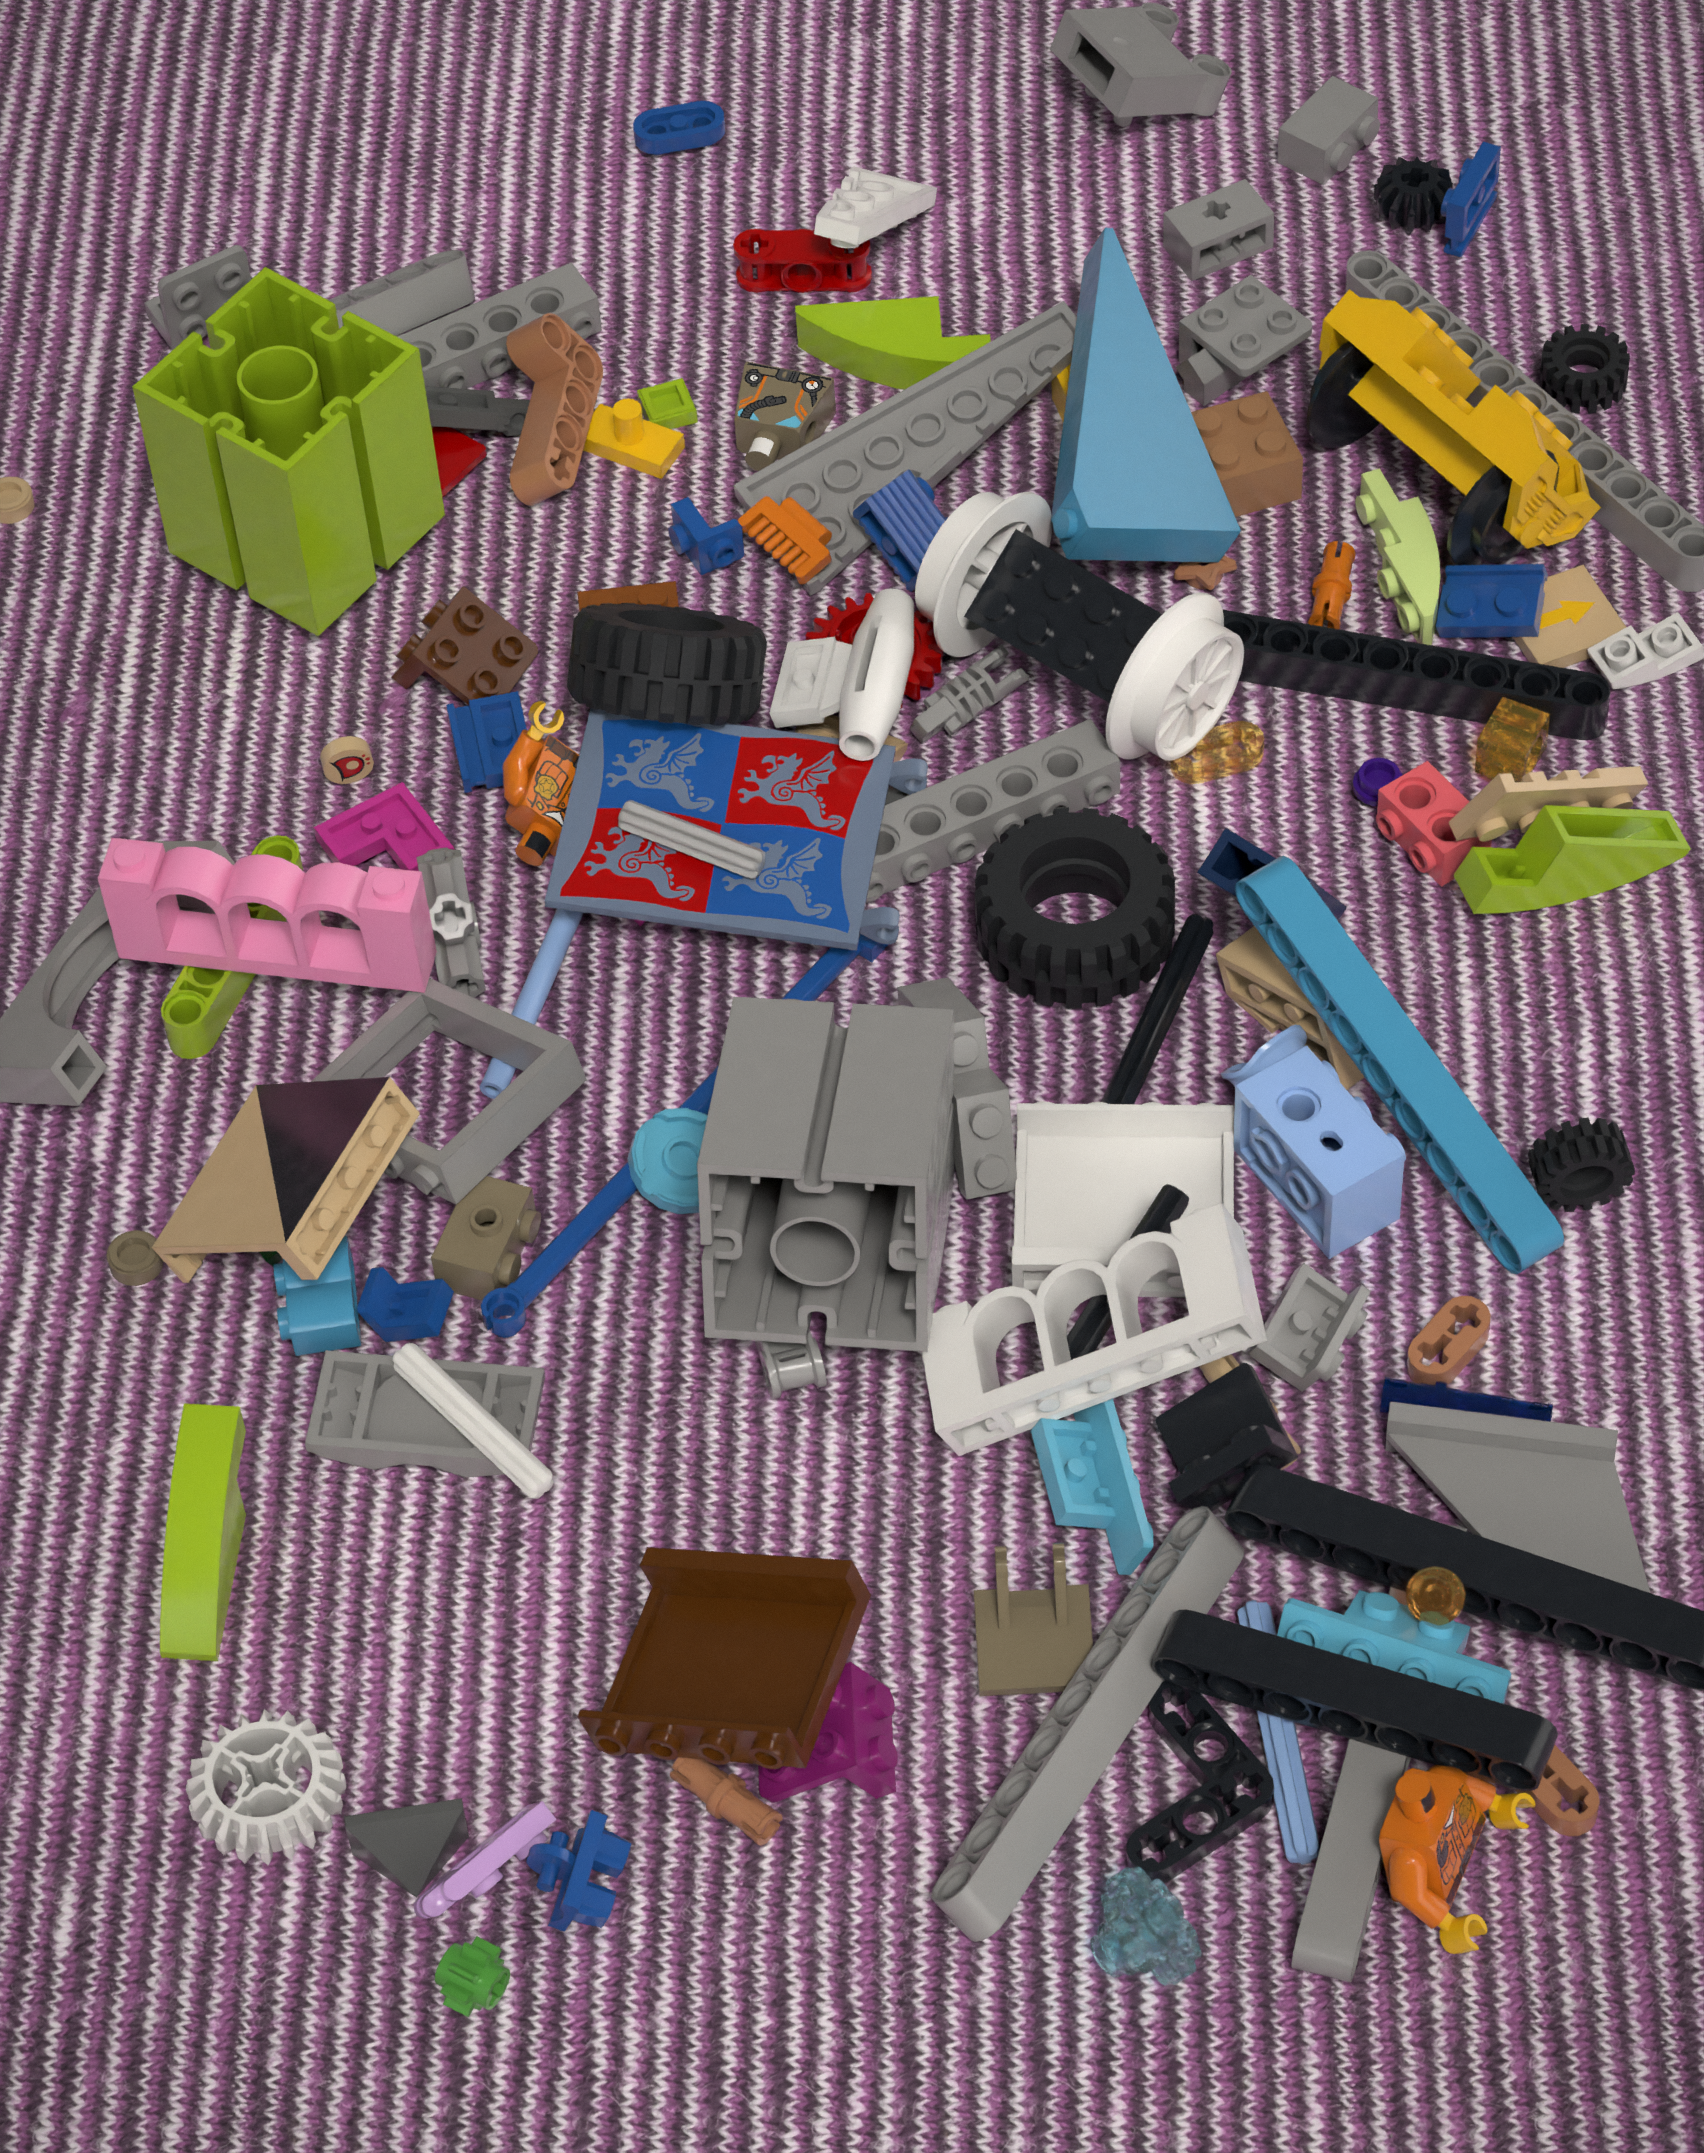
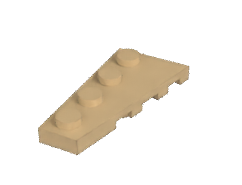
M1641 766L1597 768L1582 778L1578 770H1564L1549 780L1546 779L1543 771L1528 772L1522 777L1523 781L1515 782L1511 773L1498 774L1449 821V825L1456 841L1478 837L1480 841H1489L1503 835L1508 830L1520 828L1522 833H1526L1544 805L1629 809L1634 804L1632 799L1648 785Z

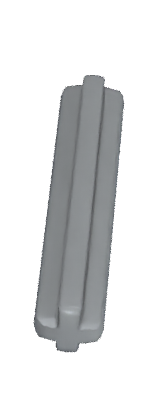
M633 800L626 801L619 813L618 826L630 833L750 879L758 878L763 870L765 852L756 847Z

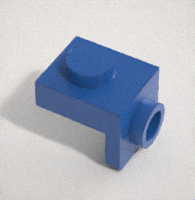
M689 497L671 504L673 525L668 527L670 540L679 554L685 553L700 575L726 567L732 562L743 558L742 526L737 519H732L710 528Z
M376 1267L370 1270L357 1306V1311L385 1342L439 1336L454 1291L443 1279L398 1284L383 1267Z

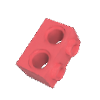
M1428 761L1378 789L1376 822L1381 833L1388 840H1395L1409 854L1414 866L1422 873L1427 872L1441 887L1455 879L1453 875L1472 847H1491L1492 840L1480 841L1478 837L1456 841L1449 821L1469 801Z

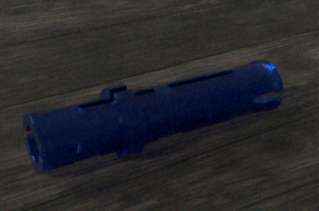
M1385 1376L1379 1412L1389 1413L1390 1402L1551 1422L1553 1404L1463 1391L1447 1387V1382L1436 1380V1384L1431 1385Z

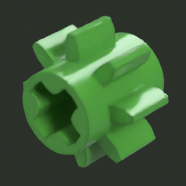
M476 1936L472 1945L467 1942L463 1946L458 1943L452 1944L441 1958L435 1974V1983L442 1987L440 1993L446 1996L443 2005L467 2017L470 2016L474 2008L479 2011L482 2007L486 2010L493 2009L502 1998L510 1979V1970L502 1966L504 1960L499 1958L502 1948Z

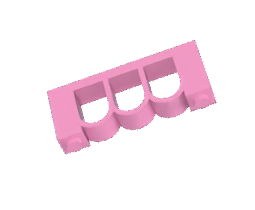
M111 838L98 876L118 956L122 959L425 993L437 953L421 871L369 866L367 873L355 866L335 862L315 865L305 873L297 865L283 858L266 854L249 855L238 859L233 865L226 858L210 850L198 847H177L165 853L163 843ZM176 894L195 897L205 902L214 910L215 914L180 910ZM254 902L267 905L280 912L288 922L251 918L247 903ZM319 911L339 913L351 919L359 926L360 930L322 926Z

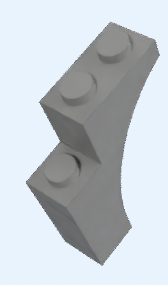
M948 977L897 987L899 1005L954 1009V1091L952 1103H954V1163L961 1194L967 1200L1015 1190L1017 1171L1009 1090L989 1067L984 1016Z

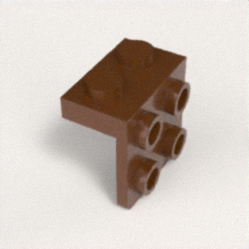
M463 586L447 604L438 599L421 621V623L428 627L421 638L413 633L396 654V657L402 663L391 678L407 690L426 671L469 705V700L510 693L537 656L538 647L531 639Z

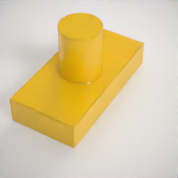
M622 399L616 402L613 408L603 404L598 405L592 415L583 451L662 479L684 450L685 440L683 433L644 420L642 407L638 401Z

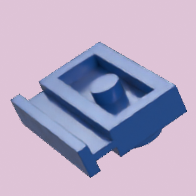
M1483 141L1474 158L1468 157L1465 160L1456 188H1449L1441 206V215L1446 217L1445 237L1449 238L1444 247V253L1462 258L1497 198V191L1493 189L1498 183L1501 146Z
M1544 564L1446 566L1445 573L1447 577L1445 585L1442 586L1436 629L1440 638L1539 636L1545 597L1543 589L1544 583L1548 578Z
M519 692L469 700V706L458 708L454 707V703L447 704L448 718L464 793L472 792L471 787L486 784L487 789L504 786L503 763L522 730H527Z

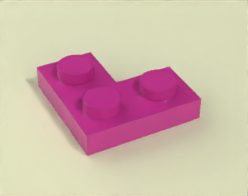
M403 782L314 827L316 841L333 863L339 862L356 866L386 850L400 869L419 871L416 857L422 856L433 849L447 847L454 850L453 845Z

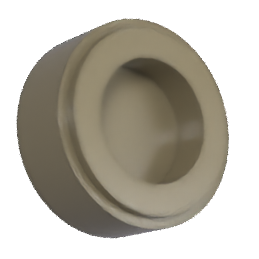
M134 1230L117 1236L111 1242L107 1250V1261L112 1276L118 1282L129 1286H139L152 1281L159 1275L164 1261L152 1249L157 1240L156 1237L145 1231Z

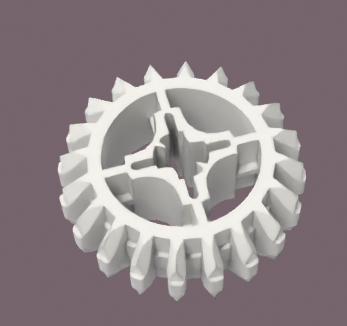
M264 1709L260 1716V1721L250 1723L249 1719L241 1714L238 1720L239 1728L231 1731L219 1724V1730L217 1731L219 1742L202 1740L200 1750L203 1758L191 1759L190 1772L192 1778L187 1780L186 1792L189 1800H191L189 1805L193 1821L199 1824L202 1837L207 1842L215 1840L217 1850L223 1856L236 1849L238 1859H241L245 1864L255 1852H259L261 1860L269 1865L273 1858V1852L283 1850V1854L292 1861L295 1854V1845L302 1843L314 1849L316 1843L314 1831L330 1833L333 1826L331 1815L341 1814L343 1807L341 1795L345 1793L346 1789L345 1776L341 1771L343 1769L341 1756L336 1750H333L331 1738L326 1732L317 1734L316 1727L309 1718L296 1725L294 1716L287 1710L279 1721L276 1722L272 1720L271 1714ZM302 1765L312 1774L305 1793L297 1790L295 1784L297 1781L296 1772ZM229 1780L236 1784L238 1790L235 1793L236 1802L230 1809L221 1801L222 1793Z

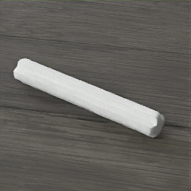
M406 1343L400 1350L394 1353L392 1357L394 1370L530 1498L538 1499L551 1489L554 1484L552 1472L416 1344Z

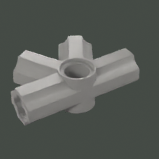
M447 847L429 850L426 854L416 858L418 869L422 872L436 944L435 964L438 981L476 998L480 993L486 991L478 948L482 946L474 902L469 901L461 850L448 849Z

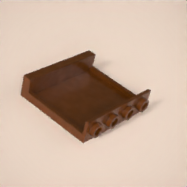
M647 1547L640 1567L650 1582L652 1589L602 1711L580 1710L577 1716L599 1751L615 1756L634 1753L653 1755L664 1760H674L677 1757L704 1759L719 1765L739 1762L758 1764L768 1769H778L782 1766L806 1768L871 1597L853 1560Z

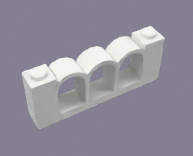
M1219 1203L1211 1207L1199 1208L1188 1216L1170 1222L1172 1235L1153 1231L1135 1236L1125 1242L1115 1252L1107 1268L1098 1261L1088 1259L1066 1262L1054 1269L1044 1279L1036 1295L1028 1289L1009 1286L996 1289L985 1295L973 1308L967 1301L959 1304L944 1306L933 1313L928 1352L922 1351L935 1432L958 1456L1033 1429L1040 1418L1060 1419L1267 1341L1243 1229L1224 1205ZM1179 1268L1189 1316L1142 1333L1138 1313V1296L1143 1285L1151 1276L1164 1269ZM1107 1295L1116 1343L1071 1360L1067 1341V1323L1072 1312L1080 1303L1091 1297ZM1035 1322L1044 1371L1000 1387L996 1366V1351L1001 1340L1016 1326Z

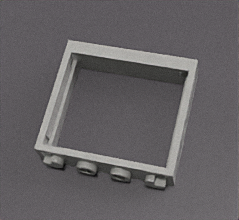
M429 978L425 993L408 991L311 1082L384 1077L434 1030L522 1070L523 1072L440 1151L406 1135L384 1171L391 1178L400 1177L415 1184L426 1195L431 1192L457 1204L587 1079L571 1041Z

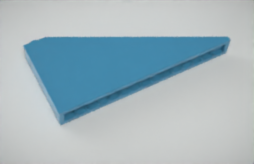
M1104 228L1084 259L1051 516L1054 533L1059 538L1067 559L1219 562L1240 534L1241 529L1113 228Z

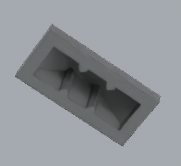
M462 1798L344 1816L352 1855L416 1898L469 1838Z

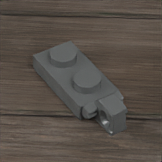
M425 386L431 428L435 426L451 427L467 433L496 430L498 432L502 431L506 436L521 435L530 400L495 398L494 391Z

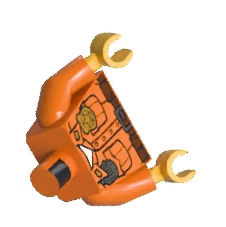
M544 701L535 702L530 707L528 715L532 725L529 730H522L502 766L504 797L509 803L505 819L509 825L523 834L515 852L522 861L533 866L542 865L548 853L553 856L556 855L579 754L551 734L542 739L544 733H554L559 730L564 721V714L562 710L558 709L550 723L540 724L539 715L546 705Z
M1435 1765L1426 1771L1414 1768L1408 1769L1396 1783V1794L1379 1835L1391 1898L1393 1901L1402 1904L1431 1929L1438 1926L1440 1928L1441 1944L1447 1952L1462 1954L1476 1951L1479 1947L1470 1937L1487 1933L1488 1929L1485 1921L1477 1914L1455 1918L1449 1913V1910L1486 1821L1483 1812L1487 1809L1489 1810L1490 1819L1496 1828L1502 1830L1529 1828V1825L1517 1818L1516 1807L1535 1808V1800L1527 1793L1498 1795L1493 1784L1483 1779L1469 1776L1453 1766Z

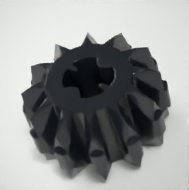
M1418 155L1414 161H1406L1398 157L1395 165H1384L1380 177L1377 178V184L1374 185V200H1376L1379 219L1389 221L1392 230L1402 226L1407 227L1410 235L1415 228H1422L1430 232L1433 224H1445L1446 217L1441 215V206L1447 190L1453 188L1449 169L1439 168L1436 159L1422 162Z

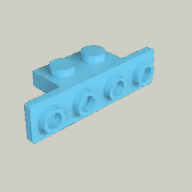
M1113 1399L1073 1413L1075 1421L1040 1418L1031 1430L1056 1525L1106 1529L1118 1574L1131 1575L1153 1548V1529L1147 1521L1140 1496L1139 1480L1134 1475L1126 1447V1434L1120 1426Z
M1359 1590L1344 1615L1294 1598H1289L1283 1607L1277 1636L1503 1704L1505 1703L1511 1679V1672L1507 1669L1462 1655L1467 1644L1470 1626L1455 1622L1452 1617L1439 1611H1422L1401 1604L1394 1597L1385 1593H1368Z

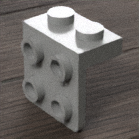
M234 245L160 279L157 285L159 296L144 302L148 318L171 350L176 348L193 331L200 334L202 338L207 336L205 321L251 280L246 252L240 245Z
M1249 275L1179 321V362H1184L1205 348L1235 373L1247 377L1310 337L1312 334V322L1255 277Z

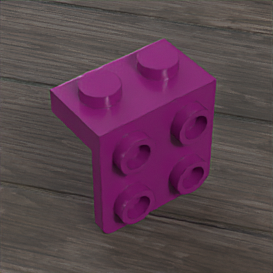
M846 1663L807 1767L782 1766L778 1769H768L758 1765L760 1796L770 1803H775L841 1777H845L876 1799L896 1792L895 1767L898 1763V1754L893 1743L892 1715L895 1711V1703L890 1688L854 1663Z

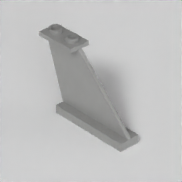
M1390 1402L1385 1451L1400 1453L1473 1534L1650 1593L1614 1462L1618 1430Z

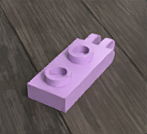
M540 1801L524 1807L435 1881L428 1890L415 1900L414 1911L416 1915L422 1919L436 1917L469 1892L475 1898L481 1896L502 1879L503 1875L498 1868L513 1855H516L521 1861L528 1856L530 1847L534 1844L545 1843L548 1838L542 1831L557 1819L544 1802Z

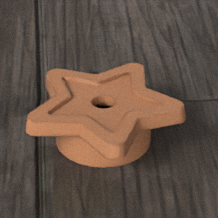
M1225 555L1219 562H1182L1174 572V579L1185 580L1190 586L1197 589L1212 590L1221 582L1224 573L1237 569V564L1235 560Z

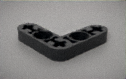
M1167 1681L1161 1683L1149 1702V1721L1154 1731L1202 1786L1137 1828L1130 1835L1126 1844L1127 1869L1134 1879L1148 1886H1157L1169 1882L1260 1821L1270 1812L1274 1797L1273 1778L1269 1771L1201 1693L1178 1687ZM1170 1702L1175 1707L1185 1704V1718L1192 1727L1187 1733L1186 1722L1177 1712L1171 1711L1165 1714V1703ZM1214 1739L1224 1744L1228 1751L1222 1759L1206 1761L1197 1756L1194 1749L1201 1741ZM1242 1784L1247 1790L1257 1786V1798L1252 1799L1249 1795L1244 1794L1236 1799L1237 1786ZM1231 1803V1813L1229 1817L1227 1815L1225 1807ZM1204 1812L1210 1814L1217 1822V1825L1212 1832L1205 1835H1197L1187 1830L1183 1823L1190 1814ZM1170 1830L1173 1831L1174 1837L1176 1838V1840H1174L1171 1843ZM1148 1847L1155 1853L1164 1848L1163 1861L1158 1863L1152 1857L1143 1861V1849Z

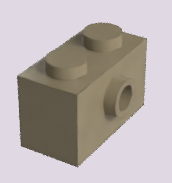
M489 1176L480 1181L456 1204L431 1256L435 1279H443L456 1294L482 1301L489 1292L498 1288H506L507 1285L514 1282L520 1272L521 1253L526 1242H534L541 1223V1213L535 1209L532 1188Z

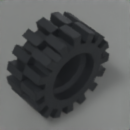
M1581 324L1580 331L1575 332L1573 325L1564 327V336L1557 330L1551 335V341L1546 340L1543 345L1539 378L1540 387L1552 398H1556V401L1564 408L1567 404L1572 405L1571 413L1579 414L1580 407H1587L1588 414L1597 413V405L1599 404L1605 411L1612 407V400L1618 403L1622 399L1623 392H1626L1630 353H1627L1628 346L1625 341L1619 343V335L1615 332L1605 336V327L1597 326L1596 331L1593 332L1589 331V324ZM1588 365L1599 370L1583 373L1575 371L1570 367Z
M1589 1117L1579 1118V1125L1571 1126L1570 1121L1561 1123L1562 1130L1557 1132L1550 1128L1544 1132L1546 1140L1537 1138L1533 1142L1534 1149H1529L1528 1162L1537 1192L1544 1203H1549L1550 1208L1558 1210L1562 1205L1565 1212H1574L1577 1205H1582L1583 1210L1593 1209L1591 1203L1599 1201L1601 1205H1605L1610 1202V1194L1617 1197L1625 1192L1623 1186H1630L1633 1182L1632 1175H1635V1168L1622 1129L1619 1130L1618 1125L1613 1121L1607 1125L1606 1119L1597 1118L1593 1124L1590 1123Z

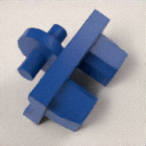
M591 1810L585 1827L579 1828L576 1833L571 1851L566 1849L569 1836L558 1831L552 1833L549 1844L540 1843L530 1847L526 1863L533 1871L540 1874L536 1884L537 1888L545 1892H552L556 1880H562L549 1920V1927L565 1932L573 1920L602 1928L608 1920L615 1901L616 1891L588 1882L592 1869L618 1878L623 1871L632 1843L612 1832L604 1830L607 1815Z

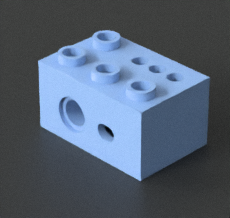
M1306 1045L1235 1085L1234 1151L1328 1259L1400 1219L1403 1171L1406 1160L1405 1151L1393 1134H1385L1377 1125L1366 1103L1358 1096L1352 1097L1343 1087L1337 1072L1328 1061H1320Z

